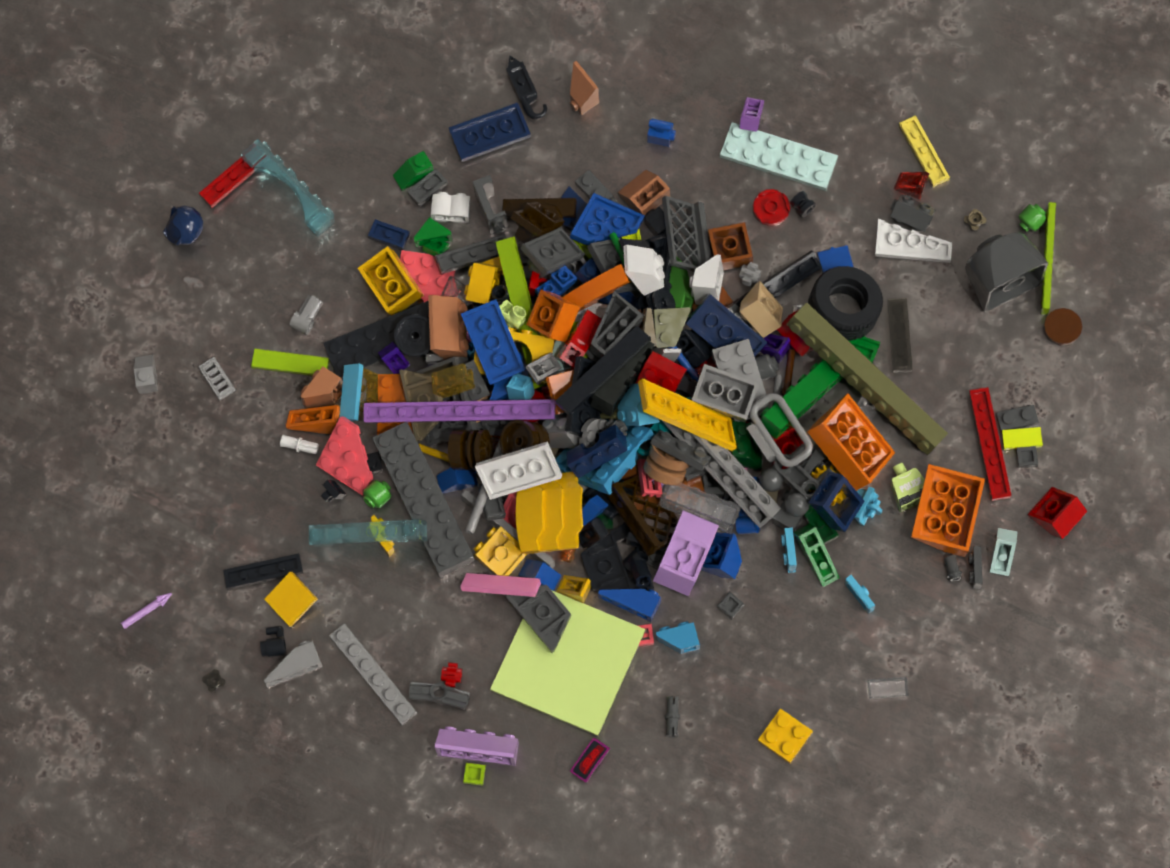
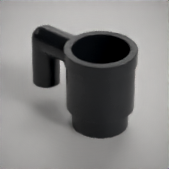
M282 626L267 627L266 635L276 634V638L260 641L262 657L286 656L284 628Z

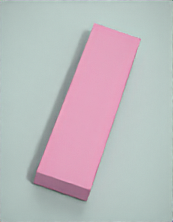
M466 573L461 584V590L535 597L541 582L538 578Z

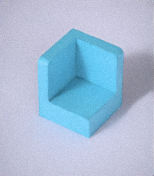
M521 374L512 376L506 386L509 400H531L535 393L532 378Z

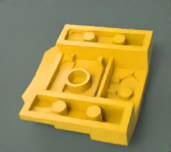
M573 472L562 473L561 479L517 492L516 527L522 553L534 554L579 548V532L583 528V488L578 483V478Z

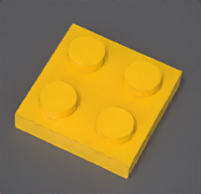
M780 708L759 737L758 742L790 764L813 731Z

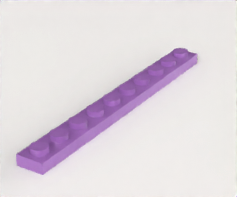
M554 399L364 403V423L556 420Z

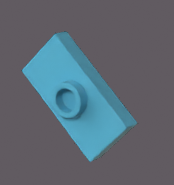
M852 575L848 576L845 580V586L867 613H871L875 609V604L868 596V590L865 586H860Z

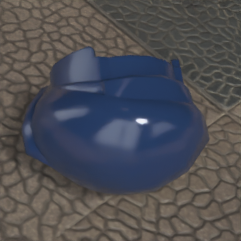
M185 205L180 207L173 206L170 219L163 230L165 237L176 246L192 244L198 239L203 230L201 214L193 207Z

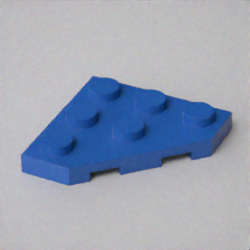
M593 193L572 230L570 238L582 244L590 245V243L611 240L609 235L613 232L617 234L618 238L635 234L640 228L645 215Z

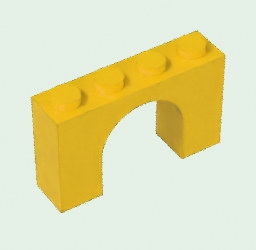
M508 327L513 341L520 342L528 347L532 355V362L549 353L553 354L555 339H551L542 333L540 335H533V331L521 330V333L513 332L514 329ZM475 350L474 361L480 374L486 376ZM546 379L540 384H547Z

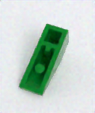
M809 523L794 531L793 534L822 587L838 580L840 577L817 528Z

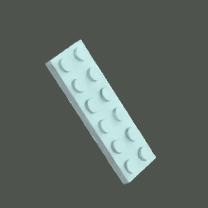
M732 122L722 147L720 158L826 191L838 155L759 130L755 132L740 129V124Z

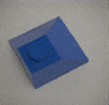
M716 532L701 570L721 578L735 579L742 563L737 536L731 533Z

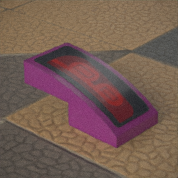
M594 737L570 772L584 782H588L611 748Z

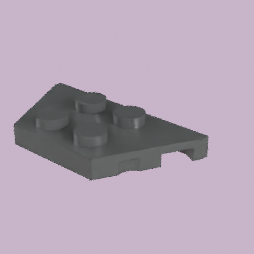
M542 585L539 587L535 597L505 595L507 600L550 652H555L571 618V613L547 585Z

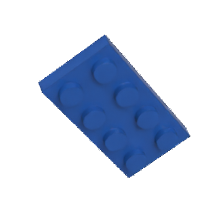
M496 299L461 313L490 385L526 371Z

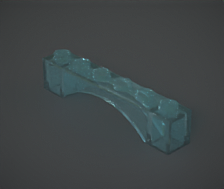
M257 139L242 152V159L255 172L274 176L286 183L295 192L304 210L305 224L317 237L335 223L332 210L328 207L325 208L321 204V199L316 194L312 195L308 191L309 187L305 182H299L295 172L283 165L284 161L280 156L273 155L270 146L265 141L262 143Z
M419 519L309 525V545L317 547L367 542L427 541V521Z

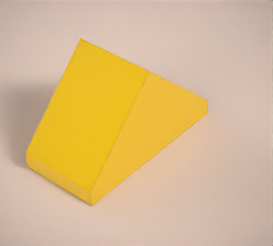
M564 575L556 592L584 603L591 589V580Z

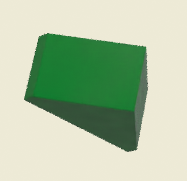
M430 217L414 237L416 248L423 247L429 242L431 244L440 243V241L452 242L451 231Z

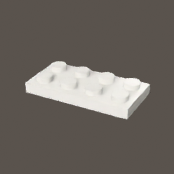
M548 441L478 462L475 465L490 500L558 480L562 477Z

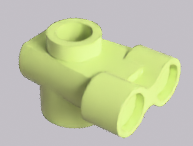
M507 299L499 305L509 327L518 330L525 323L526 311L521 306L513 307V304Z

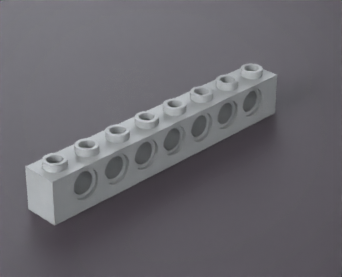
M663 421L680 441L688 443L691 447L701 450L711 457L705 469L759 528L772 519L781 509L728 449Z

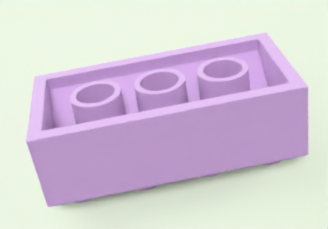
M454 727L439 729L435 743L437 756L516 766L519 741L514 735L504 734L501 737L495 736L496 734L493 732L478 734L475 730L465 729L462 732L456 731L457 729Z

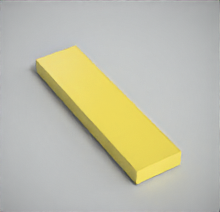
M916 115L900 122L899 127L932 187L948 181L950 177Z

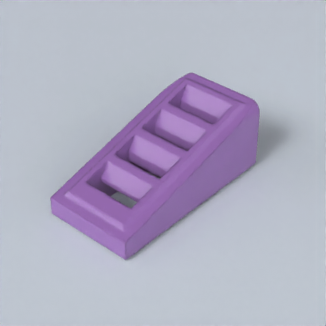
M746 97L740 120V129L758 131L764 100Z

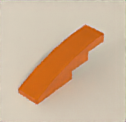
M620 264L563 296V298L579 306V311H582L598 303V300L612 294L613 290L630 283L623 266Z

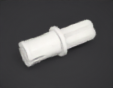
M283 434L280 440V447L296 450V452L303 451L316 454L319 449L318 443L302 440V437L298 439Z

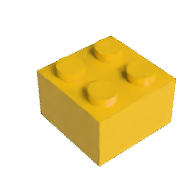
M482 262L473 263L468 273L470 282L466 285L464 291L466 300L481 304L490 302L493 298L491 295L492 290L500 285L502 267Z

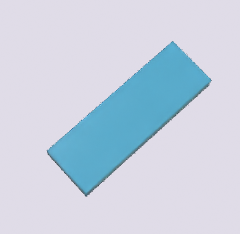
M360 363L344 365L339 418L344 416L350 421H358L363 365Z

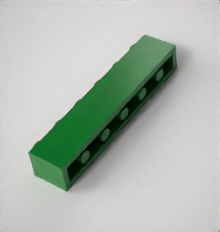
M824 359L821 360L820 364H814L809 371L810 373L808 375L803 374L797 381L798 384L796 386L791 385L785 392L786 395L783 396L797 420L844 378ZM774 401L771 408L767 407L760 415L765 428L775 439L792 426L776 401Z

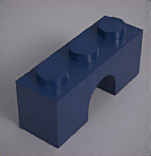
M616 424L599 433V440L594 446L587 448L582 443L568 451V467L579 479L626 452V436Z

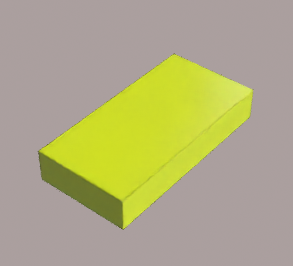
M1041 427L1002 430L1003 449L1015 450L1016 448L1031 446L1041 448L1043 446Z

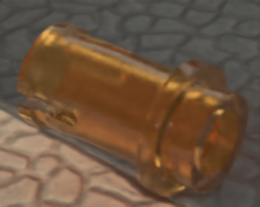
M576 549L561 551L560 559L571 563L575 559L574 553Z

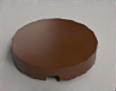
M1055 309L1045 319L1044 332L1052 343L1054 342L1060 346L1071 345L1081 335L1082 321L1078 314L1070 309Z

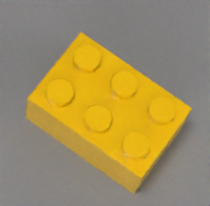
M388 246L358 267V270L386 312L390 315L405 310L424 296L395 251Z

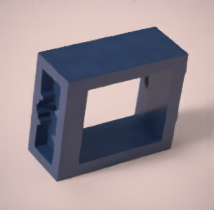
M831 471L827 473L809 501L810 505L831 529L846 532L865 502L843 475ZM841 489L848 498L836 516L829 506Z

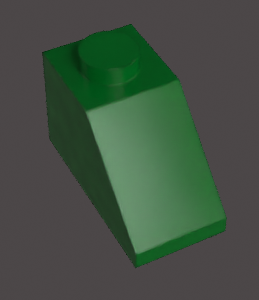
M422 151L407 159L393 174V177L401 191H404L417 184L434 169L426 153Z

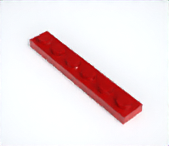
M989 388L969 390L991 499L996 501L1011 498L1012 495Z

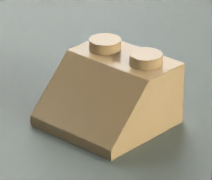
M761 281L757 282L741 301V317L744 320H748L752 329L763 338L781 327L783 307Z

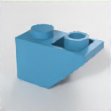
M682 622L677 627L670 628L667 626L660 628L659 632H656L658 642L680 654L700 649L694 622Z

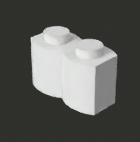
M446 192L433 194L431 218L438 222H469L470 196L464 193L448 195Z

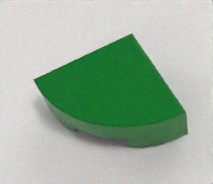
M442 241L435 244L429 242L423 246V251L432 256L445 253L449 249V243Z

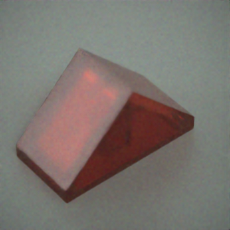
M900 173L894 189L921 200L928 184L929 173Z

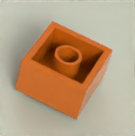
M540 290L526 325L551 339L566 342L580 307L558 294Z

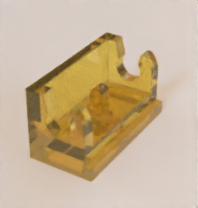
M463 363L431 374L433 394L442 398L475 388L472 369L467 370L466 365Z

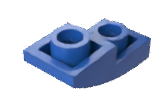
M563 266L550 275V280L536 288L535 294L538 296L540 290H544L561 296L577 281V277L566 266Z

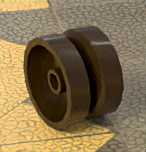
M514 420L504 427L499 443L501 452L505 455L547 441L550 444V439L546 428L540 423Z

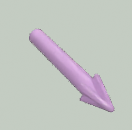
M172 593L156 596L157 599L122 621L121 624L124 629L160 605L163 607Z

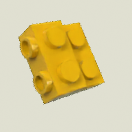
M492 527L487 532L486 536L488 538L484 543L480 541L473 548L475 551L473 556L495 575L509 576L527 554L521 552L519 542L503 527Z

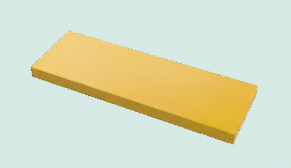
M643 378L638 382L643 412L730 451L737 448L731 418Z

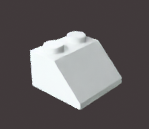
M632 245L623 246L625 273L640 292L645 296L663 288L665 274L663 272L664 261L661 255H657L650 248Z
M721 255L714 256L696 268L694 276L690 277L691 296L694 297L695 304L700 305L709 293L719 301L724 276Z

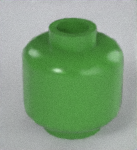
M1029 204L1018 216L1021 221L1019 225L1026 232L1029 230L1036 232L1046 222L1045 215L1047 213L1037 204Z
M372 481L363 490L364 502L372 509L374 507L381 508L391 499L389 491L391 487L385 481Z

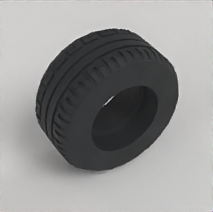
M838 266L825 271L815 281L808 304L848 341H853L864 337L874 328L882 311L883 296L879 285L869 274L858 268ZM837 293L850 295L857 300L861 311L854 314L841 312L832 305L829 296Z

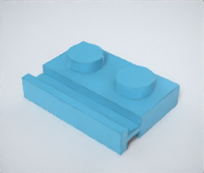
M793 527L785 528L784 534L781 535L782 546H785L786 553H783L784 565H787L788 573H795L797 563Z

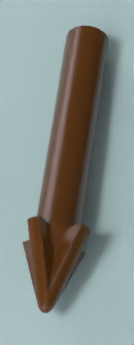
M788 350L784 385L781 388L782 397L786 395L785 392L792 383L795 350Z

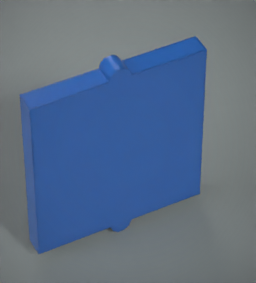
M848 245L838 248L831 247L829 250L817 252L823 273L838 266L854 267Z

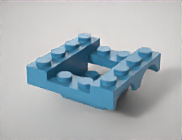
M627 426V451L580 477L578 483L610 495L612 493V484L619 482L624 474L636 465L635 461L638 459L637 450L640 445L647 440H652L655 436L651 428ZM565 448L555 459L561 473L573 472L567 465V452L573 448Z

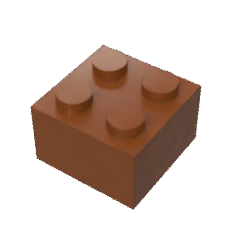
M745 222L708 229L712 258L716 255H721L723 271L739 268L744 264L748 266L750 262H753V254Z

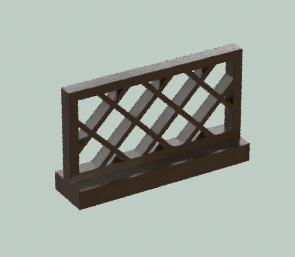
M639 475L622 483L616 482L612 484V493L606 495L646 554L650 556L658 549L669 545L673 533L669 532L670 526L676 527L679 519L662 495L660 498L656 497V495L653 496L657 499V504L648 501L649 495L645 496V500L635 497L636 490L641 492V487L637 486L638 481H640ZM623 488L633 489L632 495L627 494ZM634 502L644 505L643 511L638 510ZM647 506L656 509V514L647 513ZM659 512H665L668 515V520L659 517ZM645 517L654 520V525H648ZM657 523L666 524V531L657 528ZM658 533L665 536L664 541L660 542L655 534Z

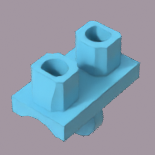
M868 487L867 490L859 489L857 491L865 502L854 519L862 526L865 525L868 517L873 519L875 514L881 515L883 511L879 507L881 503L878 500L879 495L874 492L875 489L872 487Z

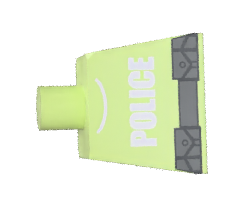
M903 463L893 467L896 477L891 479V488L900 513L919 504L925 480L917 468L907 471Z

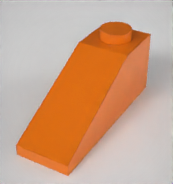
M333 405L291 410L288 414L286 428L332 434L339 420L340 407Z

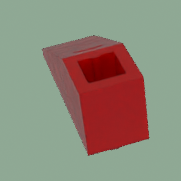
M587 309L556 358L569 367L574 368L576 356L583 357L602 319Z

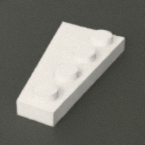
M878 219L875 256L951 262L952 242L930 235L926 236L918 231H910L901 228L900 225H892Z

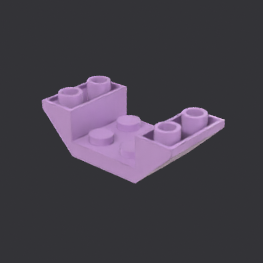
M683 510L653 578V582L689 596L719 525Z

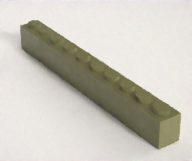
M808 303L786 324L925 454L928 455L948 434Z

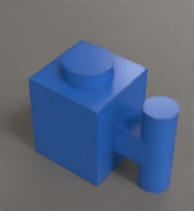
M650 119L647 142L669 147L670 142L674 141L676 136V130H673V123Z

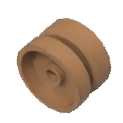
M651 445L643 469L649 477L657 482L667 485H679L684 480L689 464Z

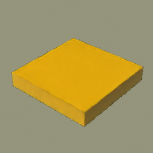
M289 572L264 600L289 627H292L318 598L293 572Z

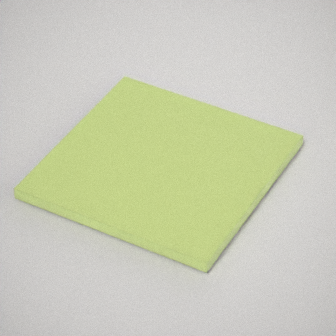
M552 591L571 613V618L555 652L551 653L526 621L522 619L490 691L599 736L639 647V643L643 638L645 629Z

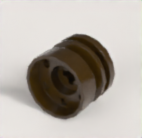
M453 430L448 441V458L453 470H469L470 467L476 470V463L492 459L493 444L488 430H472L471 432L468 430Z

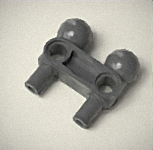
M802 443L793 453L783 454L786 459H793L804 451L805 445ZM776 459L772 468H767L761 472L759 485L767 492H775L781 488L784 481L796 492L790 494L785 500V510L794 517H801L808 511L809 501L814 493L807 494V492L812 489L816 492L827 473L833 471L828 468L816 479L808 474L799 464L787 469H781L783 465Z

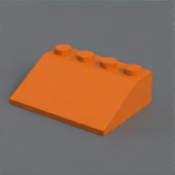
M848 393L807 431L835 468L848 480L856 491L870 484L895 454V451Z
M928 464L911 538L946 553L965 557L969 552L985 479Z

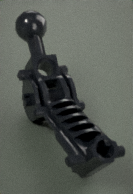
M666 232L645 240L648 241L650 249H653L657 255H661L663 258L664 287L645 296L641 294L633 302V307L637 310L641 309L642 312L643 309L651 308L652 315L654 309L676 307L675 300L670 293L672 285L669 281L672 268ZM674 236V241L678 245V240ZM676 359L675 363L681 365L679 361Z

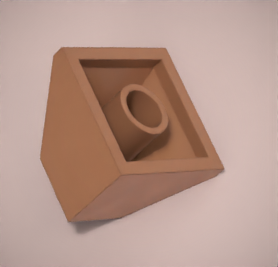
M575 61L573 62L570 89L571 102L569 103L574 111L578 110L583 115L599 104V89L580 64Z

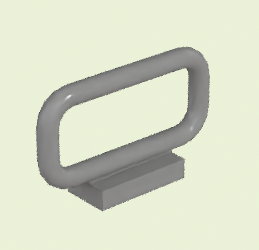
M770 393L752 405L750 418L754 424L748 426L747 429L770 463L777 459L781 465L793 467L811 455L813 450L811 439L781 395ZM770 401L778 403L805 445L804 451L793 459H786L757 415L758 410Z

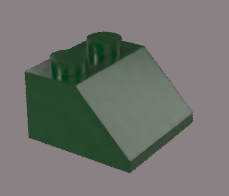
M732 421L737 448L733 451H728L744 468L761 470L762 451L747 429L751 423Z

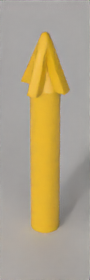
M419 443L422 453L449 462L447 453Z

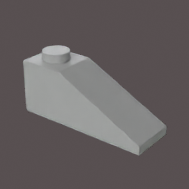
M313 641L301 642L298 644V647L294 648L264 679L267 688L323 667Z

